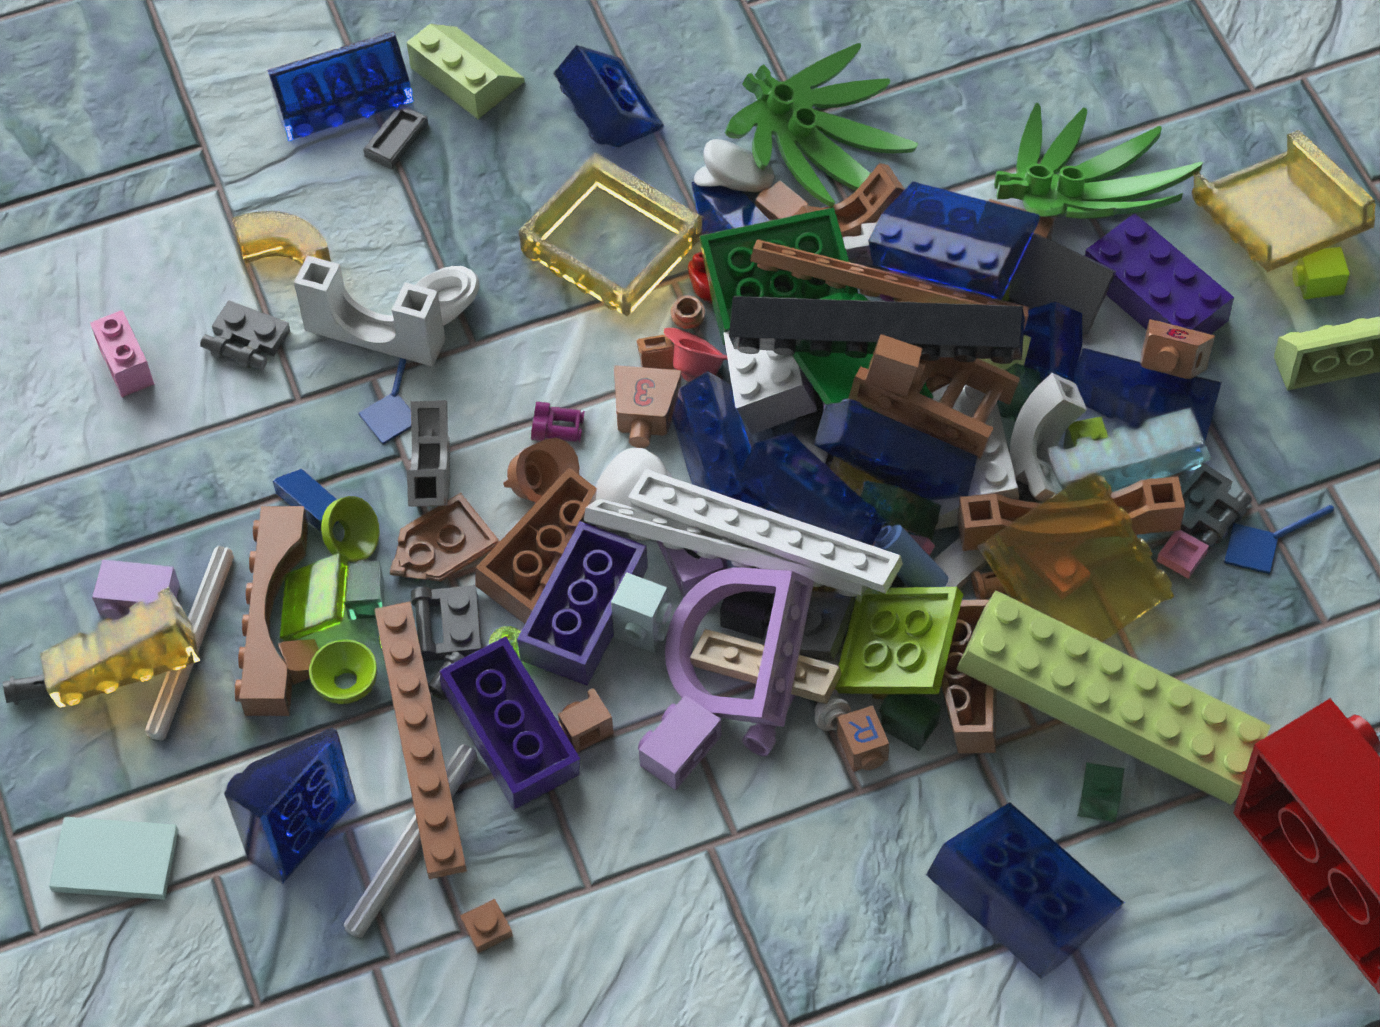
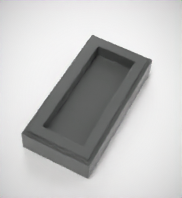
M399 104L363 149L364 156L393 169L428 125L427 116Z

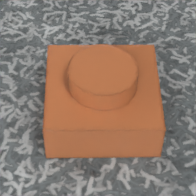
M495 899L460 915L461 922L477 953L513 937L512 930Z

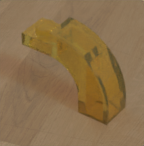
M257 211L232 217L236 238L245 264L267 257L279 256L292 259L302 267L307 255L331 262L327 243L321 233L309 222L298 216L280 211Z

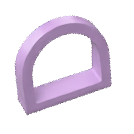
M735 567L715 572L696 584L677 607L670 622L665 643L667 671L678 694L682 698L686 695L721 718L784 727L814 581L794 571ZM747 591L774 593L775 598L753 699L713 696L700 683L694 666L690 661L694 636L700 622L714 605L733 594Z

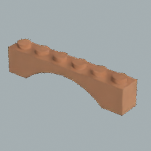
M1176 476L1144 479L1106 495L1063 503L1026 502L1011 499L997 493L963 496L959 500L957 522L962 550L970 551L1180 531L1185 504L1179 477Z
M261 506L260 519L254 520L253 540L257 542L256 551H251L249 557L250 572L253 573V581L246 585V603L250 604L249 614H244L242 619L243 636H246L245 647L239 648L238 654L239 668L243 669L242 679H237L235 682L236 702H241L245 716L290 715L293 682L287 664L279 656L271 641L270 618L274 600L283 581L291 570L306 556L309 523L304 506Z

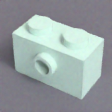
M626 572L611 601L614 638L655 654L660 642H666L671 622L669 621L672 604L668 603L667 587Z

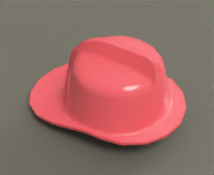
M664 328L663 333L674 343L673 366L676 370H681V375L687 382L700 387L704 386L708 379H713L717 375L723 361L728 360L727 355L722 354L713 345L697 335L677 328Z

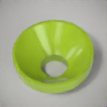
M346 496L333 501L327 507L322 517V538L327 549L334 557L345 562H359L373 554L379 542L380 529L377 515L368 502L356 496ZM336 521L341 523L344 529L342 541H338L333 534V526Z
M349 639L336 640L322 646L315 653L309 666V677L315 691L324 700L336 704H349L362 699L371 691L377 678V663L371 650L364 644ZM351 673L357 678L356 683L352 687L342 689L336 686L335 681L340 675Z

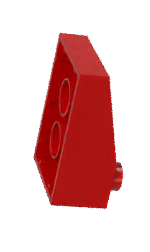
M1329 698L1254 744L1233 814L1378 994H1380V741L1372 726L1363 717L1354 714L1347 718L1332 699Z

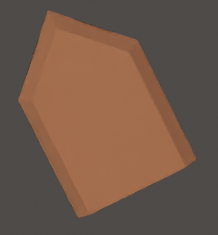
M460 492L450 498L446 506H437L400 529L395 558L392 561L390 575L441 582L491 551L500 541Z

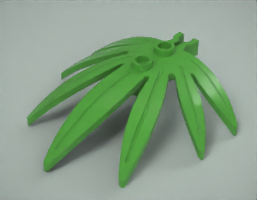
M861 43L849 46L811 64L785 82H779L771 77V72L763 64L759 67L755 77L752 73H749L742 83L749 92L755 94L757 101L738 111L730 119L725 129V134L729 138L739 139L749 134L754 126L756 127L752 139V154L757 166L762 171L769 164L772 153V135H774L782 158L795 179L812 196L829 207H833L836 202L829 195L803 154L827 175L855 191L871 173L825 135L846 145L879 153H911L918 146V143L812 108H837L853 105L881 93L890 84L889 78L851 81L819 87L833 79L848 66L859 52Z
M1035 103L1021 138L1016 173L996 171L994 189H997V199L1014 198L1022 200L1024 208L1032 215L1098 219L1109 218L1117 214L1148 211L1181 201L1183 193L1155 200L1124 202L1158 193L1185 181L1201 171L1203 162L1145 175L1099 181L1123 170L1145 154L1160 138L1162 127L1157 126L1077 166H1065L1073 155L1084 129L1087 109L1083 107L1059 133L1045 153L1041 163L1038 164L1042 145V116L1040 104Z

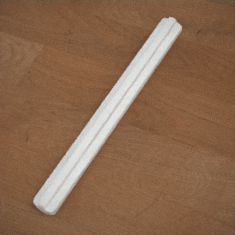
M217 546L213 551L145 728L147 736L151 739L162 741L167 736L233 562L234 555L230 548Z
M465 744L458 747L445 767L451 797L454 796L477 760V752ZM416 814L345 921V930L354 937L361 938L364 936L422 846Z

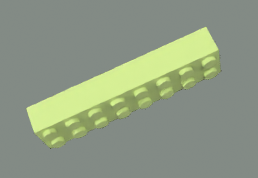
M995 590L983 609L957 666V670L1230 805L1239 796L1254 744L1267 737L1271 726Z

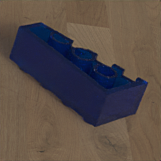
M1087 348L1082 349L1073 383L1077 385L1086 407L1110 419L1117 417L1129 424L1128 428L1139 433L1145 431L1161 439V444L1176 446L1190 453V458L1201 462L1222 382L1198 376L1192 379H1185L1141 367V362Z
M843 399L839 403L825 404L814 444L917 502L968 496L978 456L867 409L863 407L862 403L852 399Z
M791 432L754 443L736 478L737 481L786 517L871 546L886 521L876 512L872 505L865 502Z

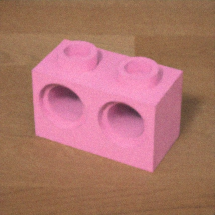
M123 310L90 322L98 348L121 397L154 385L147 360Z

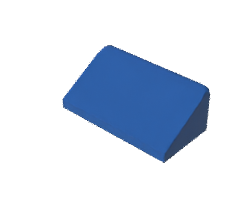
M303 469L276 478L273 481L276 494L290 506H304L308 522L321 532L324 512L337 499Z

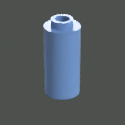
M887 525L876 534L874 547L901 556L903 565L897 576L907 587L946 586L948 575L901 525Z

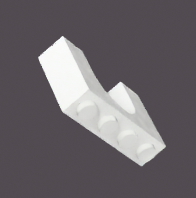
M307 255L294 281L305 331L433 367L446 340L438 291L405 282L392 308L393 316H388L363 307L348 294L344 286L340 264Z

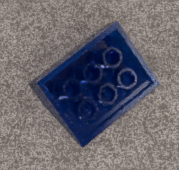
M912 181L881 214L868 240L872 262L875 266L1002 300L1040 221V215Z
M332 727L250 763L242 773H237L230 779L224 792L247 859L281 884H284L356 802L339 734Z
M1011 802L943 843L926 874L942 891L949 895L1040 979L1063 964L1124 904L1117 895Z

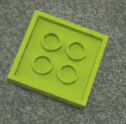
M958 587L889 588L886 593L868 588L861 595L858 594L838 665L842 675L835 687L836 691L839 694H939L963 597Z

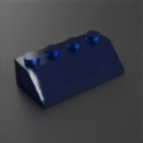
M394 31L267 70L276 111L288 141L397 108L399 104L405 105L413 102L410 80Z
M706 371L679 388L672 415L691 483L715 493L761 507L768 500L743 420L735 408L732 385Z

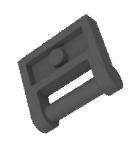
M476 585L433 590L427 587H419L411 591V604L415 606L417 635L423 662L444 660L446 655H451L453 652H458L466 657L482 649ZM441 606L444 643L435 644L432 641L430 607Z

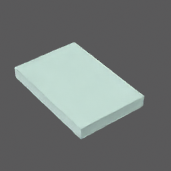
M64 817L49 888L51 892L165 900L178 837V827L176 824Z

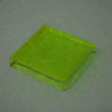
M337 553L286 574L280 629L281 639L284 641H295L343 622L348 564L346 556Z

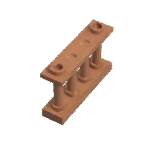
M940 357L936 361L920 359L919 362L925 364L922 377L918 385L911 384L906 397L865 383L868 369L860 367L855 375L849 399L978 459H981L993 431V427L985 423L998 400L1010 405L1020 381L1019 377L978 358L974 362H959L951 357ZM932 370L952 378L939 402L920 394ZM965 385L985 393L973 417L952 409Z

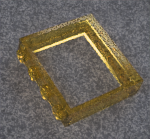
M595 152L519 229L521 251L528 259L532 261L537 260L548 267L555 276L566 278L574 283L581 292L585 294L590 293L601 300L610 310H617L628 317L700 240L699 237L702 235V216ZM596 186L676 234L625 289L545 240Z

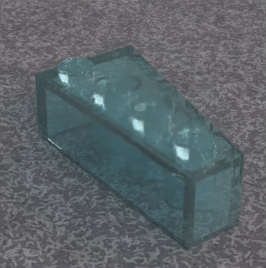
M1191 408L1145 420L1143 428L1140 429L1126 428V426L1113 429L1110 437L1093 441L1091 436L1077 439L1076 447L1061 450L1060 446L1056 445L1047 448L1059 483L1070 502L1106 495L1126 488L1140 480L1165 478L1184 470H1194L1202 466L1204 462L1212 459Z

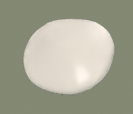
M720 139L710 140L706 144L703 154L706 166L699 169L694 176V182L699 186L722 185L733 190L745 192H761L766 188H770L775 178L774 171L769 164L764 171L759 169L751 151Z
M463 266L442 268L423 277L416 284L420 287L438 291L443 326L454 320L473 302L480 287L478 276L472 270Z
M630 448L619 453L598 479L596 484V500L600 498L638 508L631 505L628 496L646 469L671 478L672 475L666 470L657 455L643 448Z

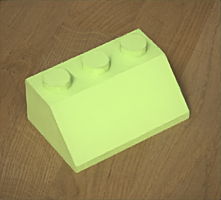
M429 24L406 42L410 68L477 119L481 118L525 82L523 76L458 27Z
M1380 317L1370 319L1359 318L1350 323L1335 326L1324 325L1316 330L1301 333L1290 332L1279 337L1274 359L1287 391L1380 372Z

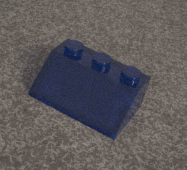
M576 45L553 73L560 83V90L574 105L575 114L584 121L589 129V136L600 145L607 144L619 148L660 131L664 127V124L619 57Z

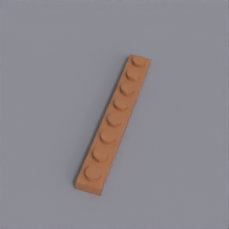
M758 239L754 245L750 260L751 262L758 263L757 266L763 270L778 271L779 268L791 271V275L799 279L811 280L812 277L826 280L825 283L835 288H845L847 285L859 288V292L867 296L879 297L880 294L894 297L893 300L895 302L1023 306ZM1023 306L1025 325L1027 322L1029 307Z
M411 601L375 608L374 611L428 878L430 880L466 872L464 854Z

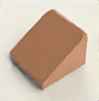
M666 335L636 340L642 367L676 370L673 366L674 344Z
M315 639L278 643L281 657L288 666L293 684L295 685L309 679L311 659L319 650Z

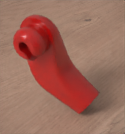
M699 252L688 263V274L695 294L700 299L713 305L703 254Z

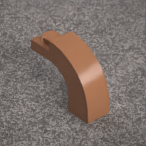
M879 163L851 196L833 206L842 237L860 236L861 224L885 223L893 215L889 207L905 188L889 165ZM803 205L795 215L833 207L818 208Z

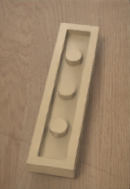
M705 629L690 656V661L694 667L757 684L764 645ZM799 655L791 694L827 704L842 675L840 666Z

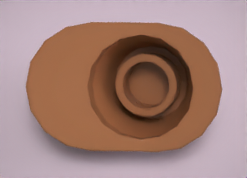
M558 438L545 439L526 447L510 461L507 470L508 480L503 485L504 487L511 488L518 497L536 503L568 468L579 474L578 456L573 447L565 440Z

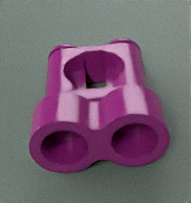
M536 401L531 440L543 441L546 438H558L565 441L577 442L578 440L581 442L582 428L579 430L580 423L583 425L585 411L551 407L548 402ZM553 421L573 422L575 428L553 425Z

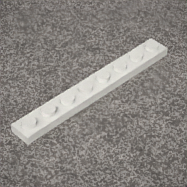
M648 469L644 471L628 496L631 505L883 593L888 591L903 565L901 556Z
M600 498L585 509L584 521L593 523L595 527L609 532L616 530L627 532L631 538L646 541L653 539L663 542V546L670 549H691L697 551V554L703 558L716 559L720 557L732 560L731 563L737 567L752 568L754 566L762 569L794 571L813 580V587H821L823 585L836 588L839 594L845 596L861 595L868 589L866 586L653 512Z

